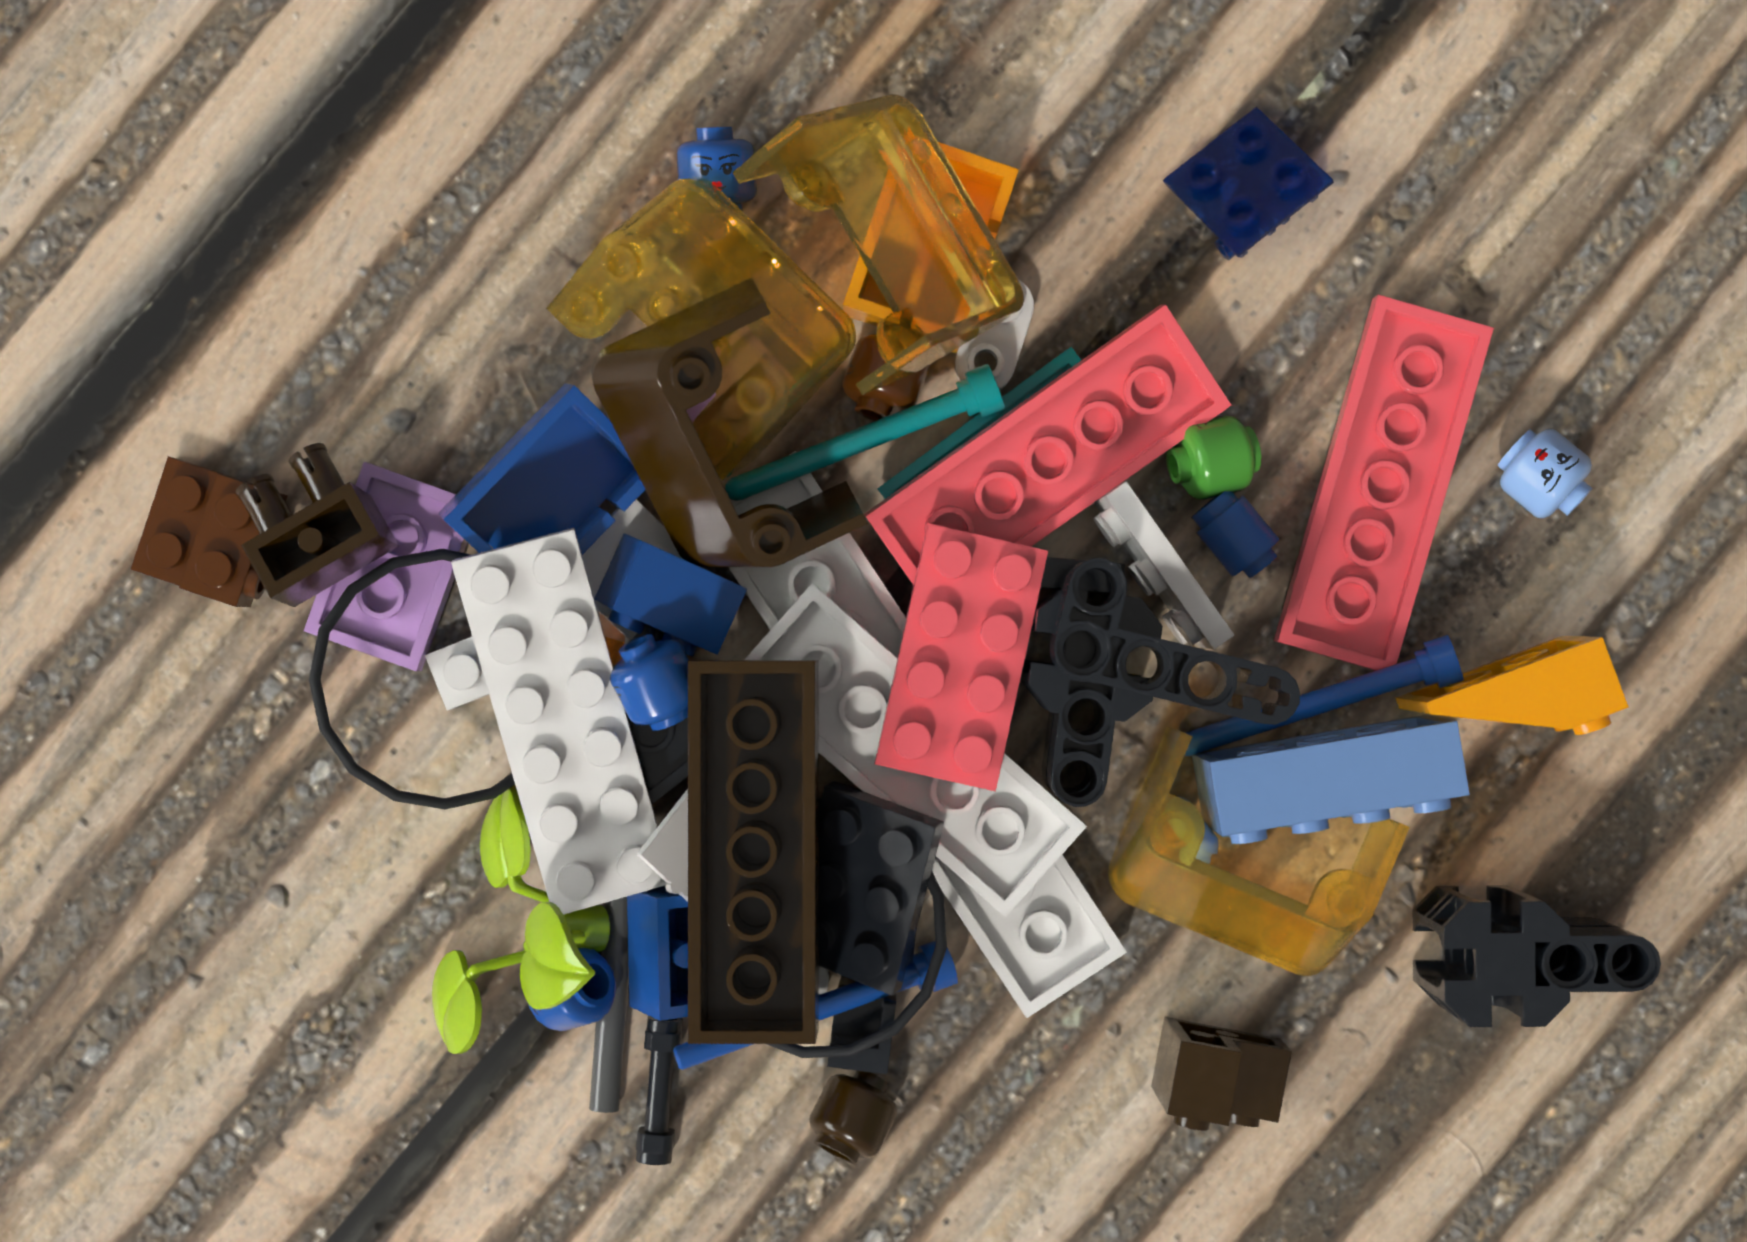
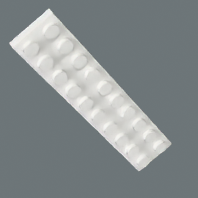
M811 473L746 499L740 501L731 500L737 515H740L763 504H777L787 509L823 491ZM850 533L779 566L729 567L739 584L747 588V596L770 630L813 583L892 654L898 657L906 617ZM1063 855L1059 857L1006 918L935 856L932 872L941 890L1026 1018L1127 953Z

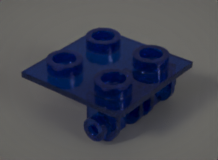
M1257 107L1163 179L1164 184L1219 238L1215 241V246L1227 260L1232 259L1234 256L1243 258L1248 254L1247 250L1265 236H1271L1275 233L1279 225H1285L1289 222L1293 214L1307 203L1316 201L1318 195L1334 183L1333 179Z

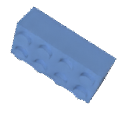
M1428 715L1192 755L1202 818L1211 830L1221 837H1230L1232 844H1246L1268 839L1267 829L1277 827H1291L1293 834L1323 831L1329 829L1328 819L1337 817H1352L1353 823L1356 824L1383 821L1391 818L1389 809L1396 807H1413L1414 813L1443 811L1452 808L1450 798L1470 795L1458 721Z

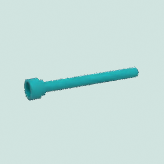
M987 363L965 372L966 379L956 382L957 389L735 476L727 481L725 490L731 500L740 501L965 411L968 416L980 413L982 418L1005 409L1004 402L993 373Z

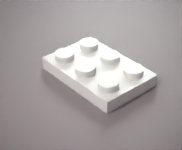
M1127 481L1094 502L1100 511L1093 518L1099 530L1113 547L1118 544L1124 545L1135 561L1128 566L1131 575L1146 595L1150 596L1154 593L1156 596H1160L1169 609V612L1162 617L1181 644L1188 642L1196 648L1214 650L1234 636V633Z

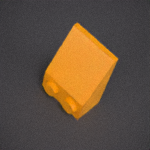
M1560 636L1463 672L1464 681L1443 688H1439L1437 683L1396 697L1399 709L1431 715L1552 727L1556 732L1573 729L1575 735L1587 734L1605 728L1612 723L1609 717L1610 714L1629 708L1603 637Z

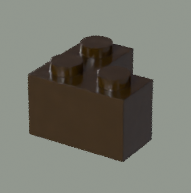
M1164 1017L1151 1087L1166 1114L1172 1115L1173 1122L1185 1128L1207 1131L1210 1128V1123L1229 1126V1122L1241 1126L1259 1127L1260 1119L1278 1123L1292 1051L1279 1038Z

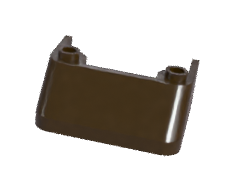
M752 277L607 345L596 355L591 369L595 392L677 552L684 560L701 567L779 566L868 524L847 481L787 509L777 504H763L737 515L686 411L709 399L720 386L722 365L712 341L771 314Z

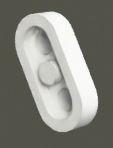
M998 276L988 280L979 289L955 359V372L959 381L966 379L965 372L976 368L974 358L982 352H988L996 359L997 366L992 373L999 391L1010 381L1034 312L1033 296L1029 288L1022 281L1010 276ZM999 296H1008L1015 303V311L1009 316H1001L995 312L993 301Z

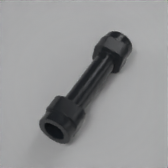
M651 1016L647 1017L644 1049L651 1052L645 1126L639 1127L636 1141V1161L642 1164L666 1165L672 1162L675 1129L669 1128V1114L674 1064L673 1049L675 1046L682 1044L683 1018L659 1021Z

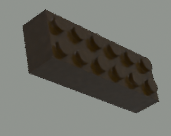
M819 660L688 661V1044H816L819 1031Z

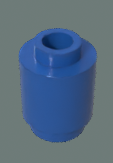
M1224 491L1191 517L1200 528L1196 532L1197 535L1232 577L1243 571L1248 578H1251L1277 558V554L1272 550V547L1279 541L1278 536L1244 495L1238 498L1234 492Z

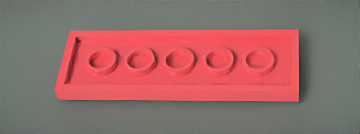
M1379 294L1372 299L1274 642L1375 671L1397 664L1493 334V327Z
M1159 305L867 511L864 516L914 586L928 523L1032 547L1181 442L1189 426L1207 423L1232 405L1166 305Z

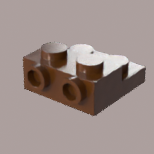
M168 456L131 570L178 585L180 589L234 607H251L253 599H259L264 593L265 587L241 545L260 533L235 491L244 482L247 483L250 490L255 488L254 485ZM280 493L286 503L288 495Z

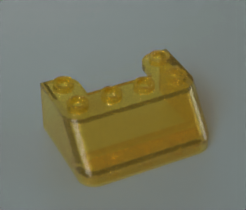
M689 177L673 182L604 237L546 308L572 334L581 338L592 339L611 331L629 309L646 326H650L752 277L771 314L712 341L722 365V380L715 392L714 398L693 422L698 436L722 481L752 463L846 360L856 343V330L849 315L716 185L700 177Z

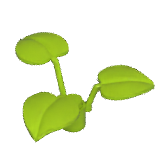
M515 785L494 798L486 813L480 835L482 866L489 883L493 887L503 888L509 884L513 892L542 903L533 908L527 919L523 951L475 963L469 968L466 957L461 950H453L447 953L440 961L432 985V1006L439 1033L447 1046L448 1052L452 1054L467 1052L479 1034L482 1003L475 981L480 975L521 963L520 982L526 1001L536 1010L550 1009L572 997L595 975V971L584 959L578 948H588L602 952L609 940L610 922L607 911L602 905H595L563 915L556 904L549 902L546 891L530 886L523 881L521 876L529 868L531 848L526 819Z

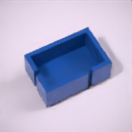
M565 383L438 514L478 553L575 528L583 555L616 521L608 512L599 508L602 502L607 499L613 506L625 512L646 489L611 421L575 385Z

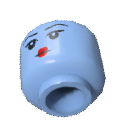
M1531 429L1528 430L1498 464V467L1504 471L1500 479L1503 491L1537 518L1549 517L1557 509H1560L1568 516L1593 489L1584 482L1591 471V459L1554 429H1546L1539 434H1535Z

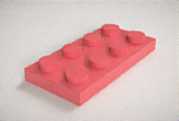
M928 523L874 760L875 765L996 792L1048 550Z

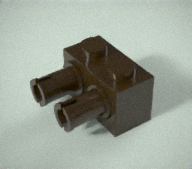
M314 443L304 447L303 449L308 455L307 458H303L301 453L297 451L288 461L292 469L296 471L313 502L297 513L291 515L274 484L275 481L271 474H261L251 478L250 481L255 487L251 490L247 483L244 482L235 491L260 533L241 546L269 597L292 607L298 606L399 547L371 495L351 482L344 484L327 453L324 443Z

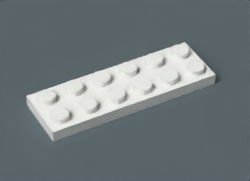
M575 528L452 560V568L549 902L556 904L564 915L665 886L667 882L636 855L658 825L627 714L610 682L613 664Z
M813 583L744 659L819 660V753L863 792L944 821L936 857L1005 918L1087 827L1005 753L996 792L875 765L874 760L897 657Z

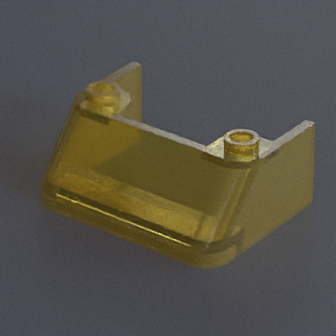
M891 94L798 116L733 172L739 184L778 173L786 194L796 205L814 212H821L832 208L893 313L881 320L876 329L878 350L886 363L856 384L862 395L918 372L1000 324L1023 306L1024 295L1018 278L924 117L909 100L902 96Z
M1167 727L1111 860L1108 877L1112 889L1122 901L1294 974L1311 976L1324 971L1373 916L1410 827L1392 819L1372 822L1352 869L1340 868L1327 872L1317 881L1307 905L1196 859L1205 833L1203 817L1193 804L1169 793L1192 736Z

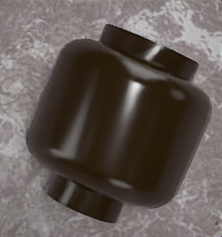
M856 1071L853 1077L846 1074L831 1076L810 1114V1127L817 1134L814 1143L829 1154L855 1165L860 1157H875L879 1153L897 1116L896 1104L885 1094L889 1084L875 1074L864 1071Z

